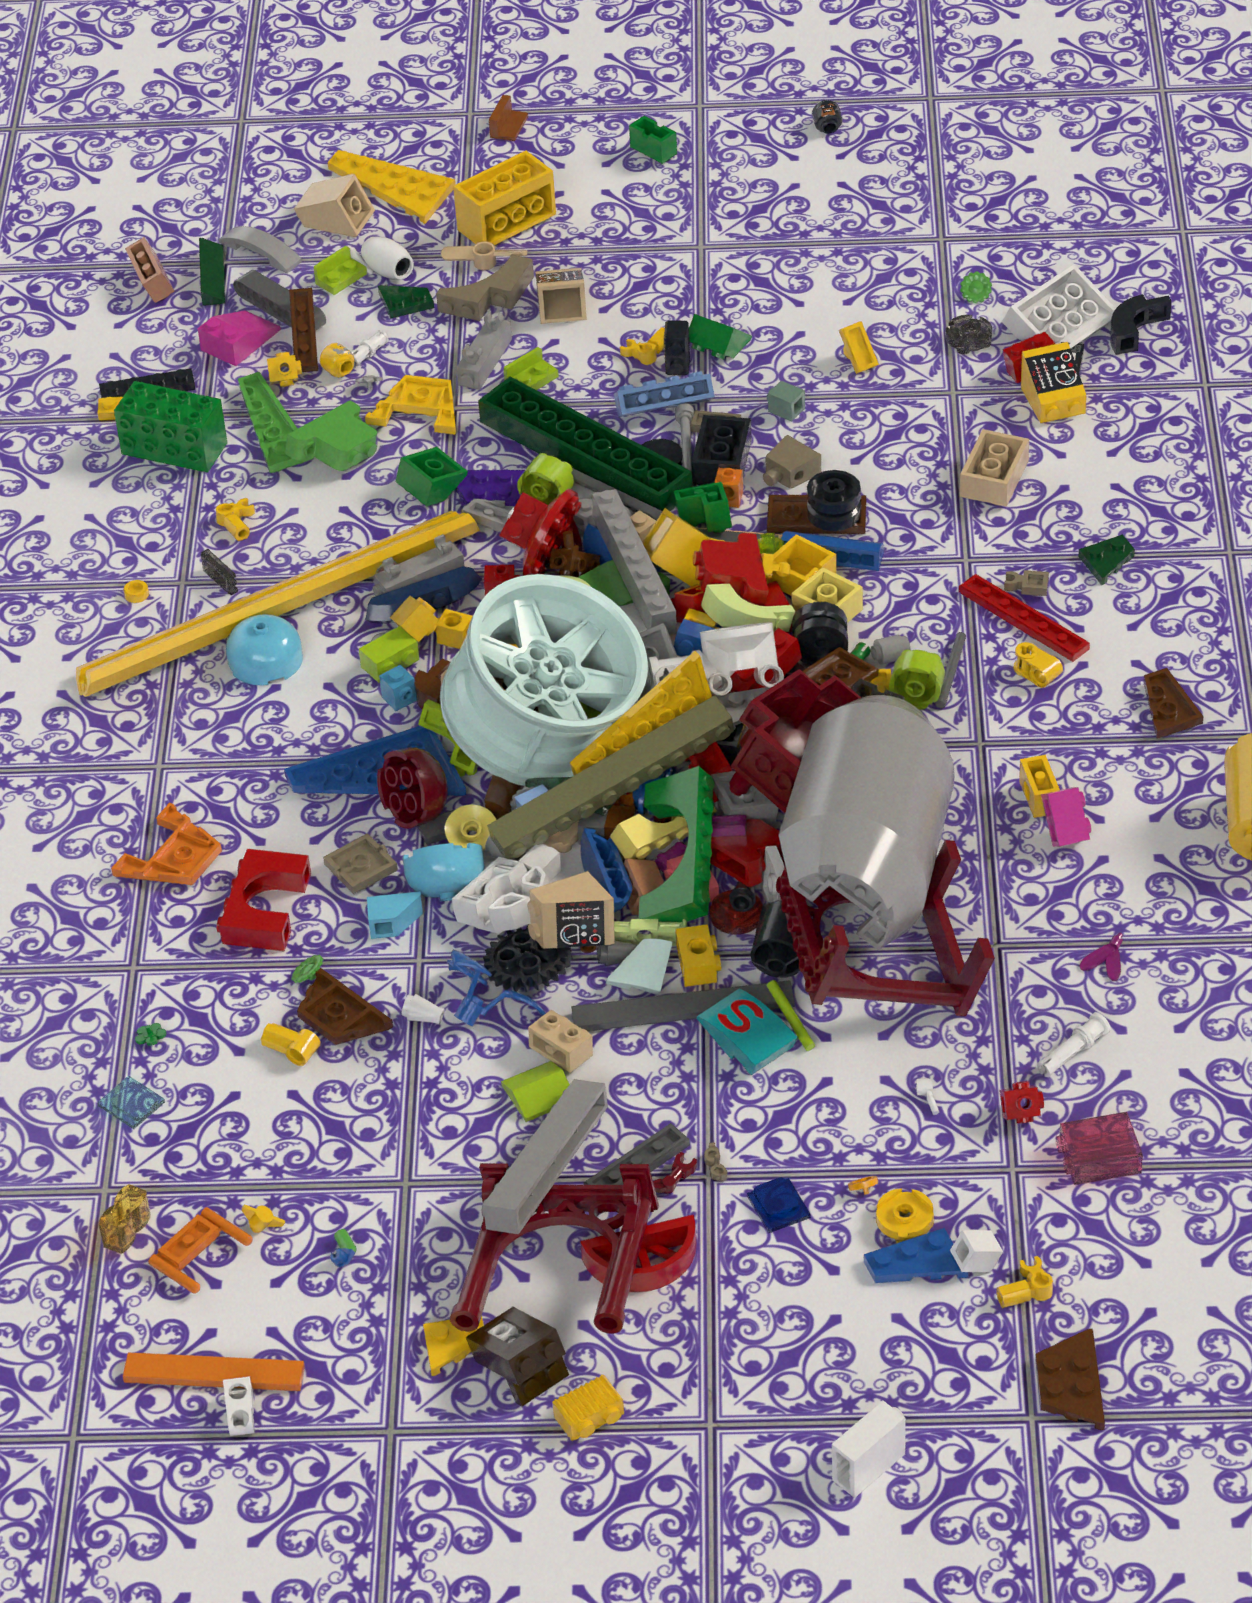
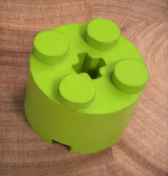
M540 453L531 461L518 479V492L520 495L524 492L549 505L561 493L573 488V469L567 462H562L553 456Z
M904 650L894 664L889 682V691L892 697L900 698L919 710L928 708V705L933 702L935 703L939 699L945 677V669L941 662V657L938 654L923 650Z

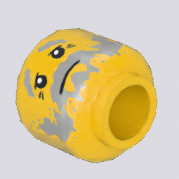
M331 343L323 349L320 355V365L334 377H343L349 374L354 367V355L342 344Z

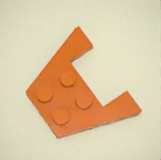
M169 802L156 817L157 825L174 831L149 861H144L124 853L111 868L113 876L193 885L222 852L221 843L201 827H196L191 823L190 818L186 814L179 813L176 806Z

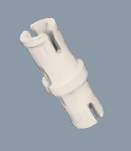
M379 330L369 339H364L352 351L355 359L354 367H357L366 358L374 356L380 347L388 343L389 339L384 331Z

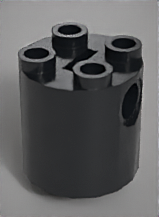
M782 901L767 902L763 904L750 953L751 961L758 970L766 975L776 978L794 976L800 972L797 952L793 949L791 932L787 929V918L781 907Z

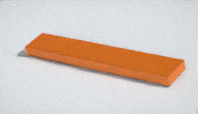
M128 1352L123 1372L124 1383L224 1388L223 1380L250 1377L252 1389L301 1391L305 1365L304 1361Z

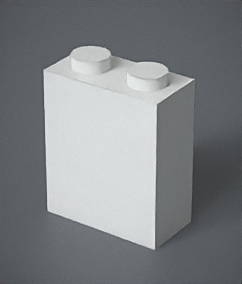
M881 1401L832 1443V1481L854 1498L905 1455L906 1418L898 1408L891 1407L885 1401Z

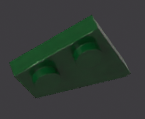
M378 286L379 296L390 319L434 308V300L428 288Z

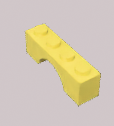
M714 807V810H713V812H712V816H713V815L716 813V811H717V810L715 809V807ZM638 814L619 823L610 835V838L625 859L638 858L641 860L656 848L662 850L677 838L679 841L689 836L685 818L677 816L672 817V820L668 823H655Z

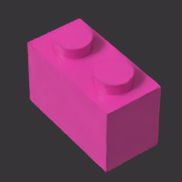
M1079 787L1041 794L1053 847L1090 840L1091 824L1089 819L1085 818L1083 807H1085L1086 802L1083 792H1079Z

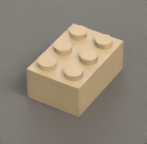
M982 429L960 473V497L1007 507L1029 461V439Z

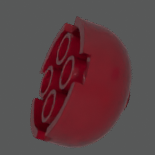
M414 747L403 748L385 754L383 767L378 769L377 785L384 809H390L396 818L394 823L402 828L409 829L427 824L436 819L444 809L448 795L447 779L437 759L429 752ZM400 785H404L407 789L400 790Z

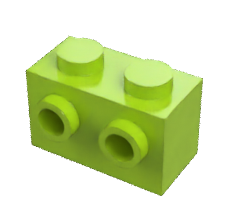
M398 626L359 648L361 668L380 683L379 675L399 665L406 668L419 660L418 642Z

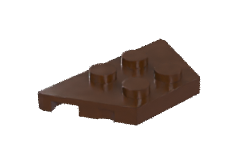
M321 967L316 971V979L313 985H309L306 997L301 1001L297 1009L299 1019L334 1045L393 1028L391 1018Z
M1093 1329L1084 1330L1036 1353L1035 1364L1041 1410L1054 1415H1063L1066 1419L1075 1422L1078 1419L1094 1423L1095 1429L1105 1430Z

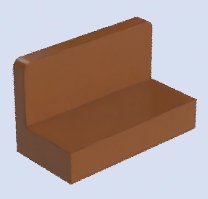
M502 95L489 118L490 138L515 141L528 119L527 112L512 110L511 96Z

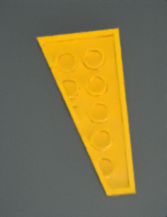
M337 150L328 161L329 170L340 176L355 174L362 188H369L371 194L394 207L400 206L404 208L405 213L408 215L418 216L424 224L427 223L453 191V186L456 185L455 179L347 151Z
M696 651L689 655L569 762L573 775L575 776L711 698V691L700 655Z

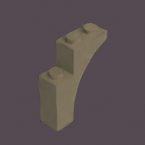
M511 255L498 271L481 281L460 287L440 288L436 293L438 312L480 321L491 305L513 309L534 278L533 259Z

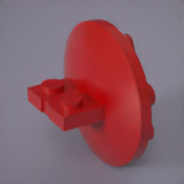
M567 489L549 505L522 492L510 519L508 518L499 536L525 550L523 576L545 574V566L549 563L552 548L559 549L563 541V532L573 531L570 528L571 522L582 505L577 492Z

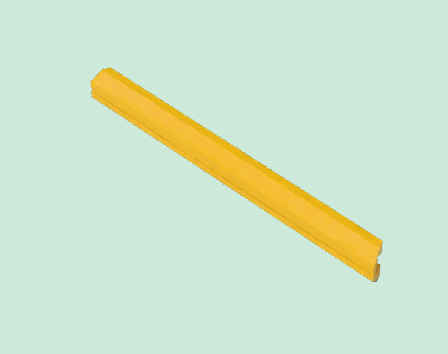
M446 512L76 667V682L79 695L87 697L229 637V634L237 624L249 617L263 614L279 616L377 574L378 569L383 565V560L392 557L393 562L400 564L436 548L434 538L444 534L446 542H455L480 531L478 525L469 513Z

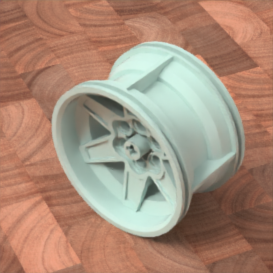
M544 574L525 575L510 579L492 589L479 603L470 621L467 636L445 673L440 692L441 710L445 724L462 751L491 774L518 785L537 787L543 784L546 788H554L574 776L569 762L637 703L644 689L648 673L645 646L637 628L625 612L607 596L584 583L561 576ZM493 677L504 678V683L508 688L503 690ZM580 702L602 713L597 717L588 719ZM535 707H538L539 713L534 711Z

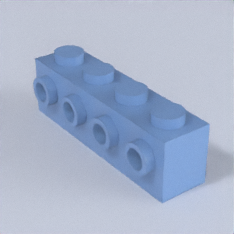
M702 371L690 373L688 374L689 378L680 379L679 376L665 378L666 382L656 383V380L643 382L641 387L633 388V384L621 386L619 391L614 393L618 418L677 407L683 403L693 404L709 401L715 397L711 375H703Z

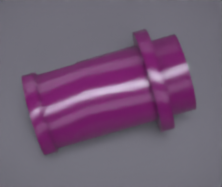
M680 841L676 842L666 852L659 853L657 859H655L657 868L664 872L667 869V860L684 855L687 846Z

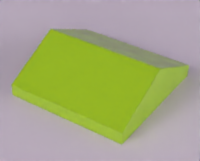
M552 1061L501 1081L502 1087L525 1122L550 1113L552 1106L558 1102L563 1091L570 1085L564 1071Z

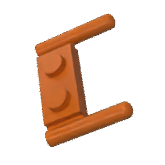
M205 1207L201 1215L197 1214L159 1248L158 1254H153L149 1258L148 1263L191 1293L196 1294L200 1291L201 1286L198 1282L181 1272L185 1266L219 1237L221 1231L245 1246H249L253 1238L210 1208Z

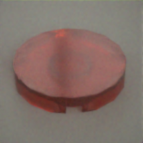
M732 890L717 895L710 907V920L714 927L721 932L731 935L749 933L757 928L763 906L758 896L755 895L756 902L750 910L739 912L733 909L729 902V895Z

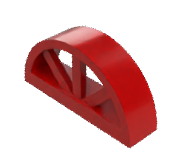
M693 1214L646 1226L638 1256L642 1268H635L629 1292H646L662 1288L680 1278L687 1271L696 1253V1226ZM616 1232L617 1237L620 1236V1232ZM604 1236L581 1240V1256L586 1269L595 1279L604 1283L612 1254L611 1243ZM682 1245L677 1252L668 1249ZM651 1252L667 1260L651 1266L647 1253Z

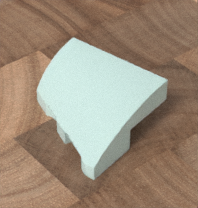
M643 939L607 978L606 984L629 991L633 987L659 995L673 942L662 939Z

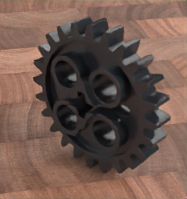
M528 925L524 930L521 927L516 929V932L506 930L507 936L505 937L498 935V942L491 941V948L485 949L486 956H483L484 967L492 974L489 977V981H494L496 987L503 984L504 990H508L512 986L515 992L520 988H524V991L528 992L530 987L539 990L540 984H544L547 987L550 986L549 980L558 981V974L565 975V968L571 966L570 960L573 959L571 947L543 948L536 940L531 938Z

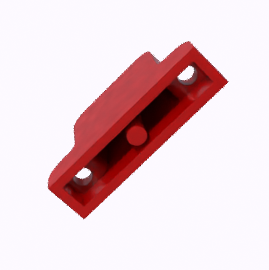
M741 533L738 535L737 542L703 540L699 551H694L693 566H696L695 578L699 581L700 589L705 593L707 585L730 584L737 595L743 600L755 605L765 606L768 586L756 534Z
M748 819L746 835L711 837L712 856L710 857V863L748 887L758 885L763 882L762 872L766 870L764 857L767 846H776L783 864H785L779 839L780 831L760 819Z

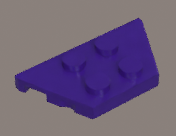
M467 470V476L456 487V492L459 497L463 498L465 506L473 499H486L488 501H505V506L515 507L521 496L518 492L517 482L525 470Z

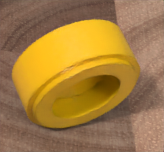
M141 580L130 581L123 588L125 599L131 603L143 602L149 596L148 585Z

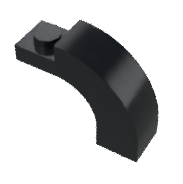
M1143 294L1122 302L1115 309L1111 318L1110 343L1115 355L1138 351L1139 331L1137 328L1140 326L1171 319L1172 301L1169 295L1147 300Z

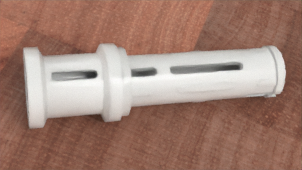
M1098 1012L1091 1014L1089 1021L1082 1026L1078 1025L1075 1027L1069 1039L1037 1063L1039 1072L1042 1075L1044 1074L1045 1077H1050L1079 1051L1091 1048L1097 1038L1110 1032L1111 1028L1107 1019Z

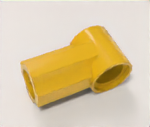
M268 1023L261 1037L263 1046L284 1053L293 1064L298 1066H304L321 1043L318 1036L310 1030L301 1029L298 1033L275 1023Z

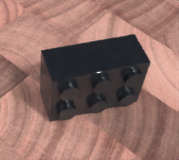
M703 415L692 458L693 484L706 485L715 483L718 468L741 469L744 476L752 442L751 418Z

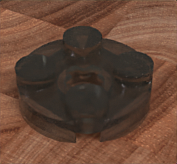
M972 315L957 316L949 321L948 327L945 330V338L947 343L957 349L959 354H969L970 351H977L991 346L992 325L983 317H980V320L972 319Z

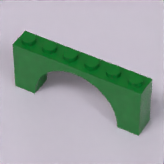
M699 766L645 784L644 807L658 819L677 816L685 818L689 837L685 854L673 874L658 888L646 895L640 896L639 919H658V922H683L684 919L688 922L708 915V905L710 902L709 880L711 879L710 857L712 856L711 834L713 833L712 812L714 810L713 789L715 784L711 775L707 774Z

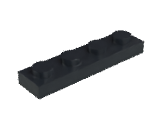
M192 368L99 384L101 398L123 397L134 381L180 391L196 390Z

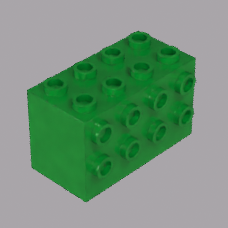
M134 381L114 409L122 455L208 473L228 443L222 402L219 398Z

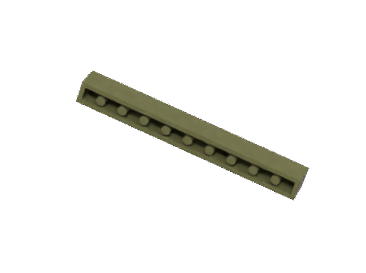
M716 695L487 825L492 841L504 858L512 859L522 856L529 848L543 844L550 836L559 831L567 830L573 823L582 818L590 817L597 809L614 803L618 797L627 792L635 791L646 781L658 778L667 769L682 764L686 758L695 753L703 752L714 742L726 739L734 732L731 715Z

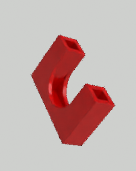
M256 849L246 850L244 858L238 862L237 877L232 879L231 894L225 898L223 916H219L216 929L221 935L222 944L285 951L291 934L289 913L255 909L248 905V902L257 894L268 890L305 893L311 877L309 855Z

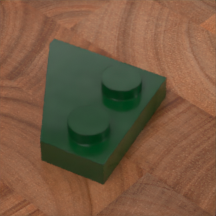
M1122 534L1079 549L1078 557L1098 582L1104 585L1107 583L1110 574L1113 572L1117 573L1122 569L1123 564L1128 563L1134 557L1135 549Z

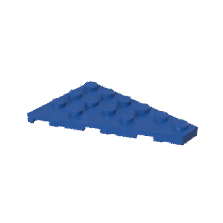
M422 726L284 769L285 777L293 793L379 794L377 773L378 769L383 767L384 755L391 751L414 747L429 752L440 763L447 779V796L466 795V787L454 765L449 763L450 758L437 734ZM400 785V790L407 789L404 785Z

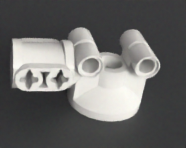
M772 622L700 632L702 652L700 650H696V652L701 657L712 694L722 696L731 690L732 680L729 671L754 668L755 681L768 688L773 687L784 679L783 671L778 667ZM656 656L648 657L651 689L660 682L659 677H662L664 673L669 674L688 656L658 660ZM768 669H771L773 671V678L771 681L766 682L764 674ZM720 676L722 678V686L715 690L713 688V680Z

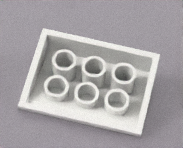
M1073 264L1012 305L1002 323L1021 341L1031 338L1036 334L1046 332L1055 344L1069 342V346L1072 348L1109 324L1116 308Z

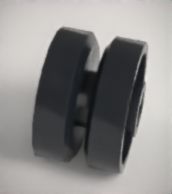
M827 470L814 475L807 484L808 520L814 526L827 531H842L854 526L861 516L860 481L854 475L840 470Z
M813 602L802 606L794 614L792 636L798 639L802 656L800 661L804 664L813 665L838 647L848 651L847 617L838 606L828 602Z

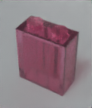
M1127 1112L1060 1123V1135L1055 1138L1058 1152H1063L1064 1170L1066 1175H1071L1074 1185L1142 1173L1143 1154Z

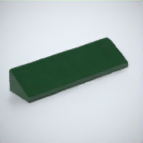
M199 238L202 305L225 304L223 245Z

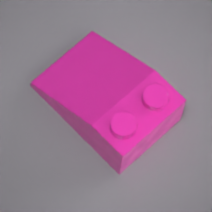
M245 310L212 316L197 329L201 351L237 366L278 333L281 327Z

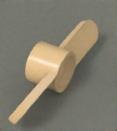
M479 242L474 246H447L441 250V256L445 261H473L475 268L479 270H489L495 267L496 256L527 255V250H495V246L490 242Z

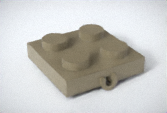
M368 833L323 857L324 865L352 894L398 871L397 862L388 854L385 845H379Z

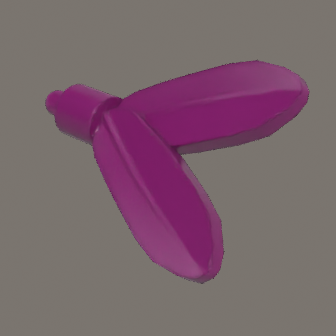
M1118 933L1114 935L1109 944L1098 948L1084 957L1080 963V969L1084 971L1091 970L1106 961L1107 976L1112 981L1118 980L1121 975V961L1118 949L1123 942V934Z

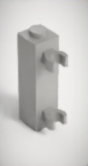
M488 310L484 316L485 324L471 346L469 344L465 345L462 350L463 358L457 366L458 386L480 390L512 341L511 321L503 320L504 316L502 313L499 312L498 316L493 318L491 311Z
M444 534L435 537L434 543L436 548L397 565H394L392 557L383 560L384 571L374 575V595L378 596L464 566V556L451 541H445Z

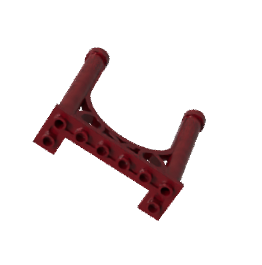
M480 1163L479 1169L483 1180L482 1202L490 1196L495 1185L501 1181L509 1167L508 1163ZM620 1164L619 1169L623 1185H553L535 1210L536 1213L530 1217L519 1234L486 1229L485 1217H483L458 1303L454 1305L450 1315L451 1324L455 1328L467 1332L478 1328L499 1257L510 1243L536 1229L556 1225H574L589 1228L600 1233L612 1245V1254L593 1322L595 1327L601 1332L607 1334L620 1332L625 1321L624 1309L650 1212H654V1210L659 1208L649 1164ZM604 1212L618 1213L614 1217L605 1220L597 1217ZM622 1226L620 1236L617 1237L614 1230Z

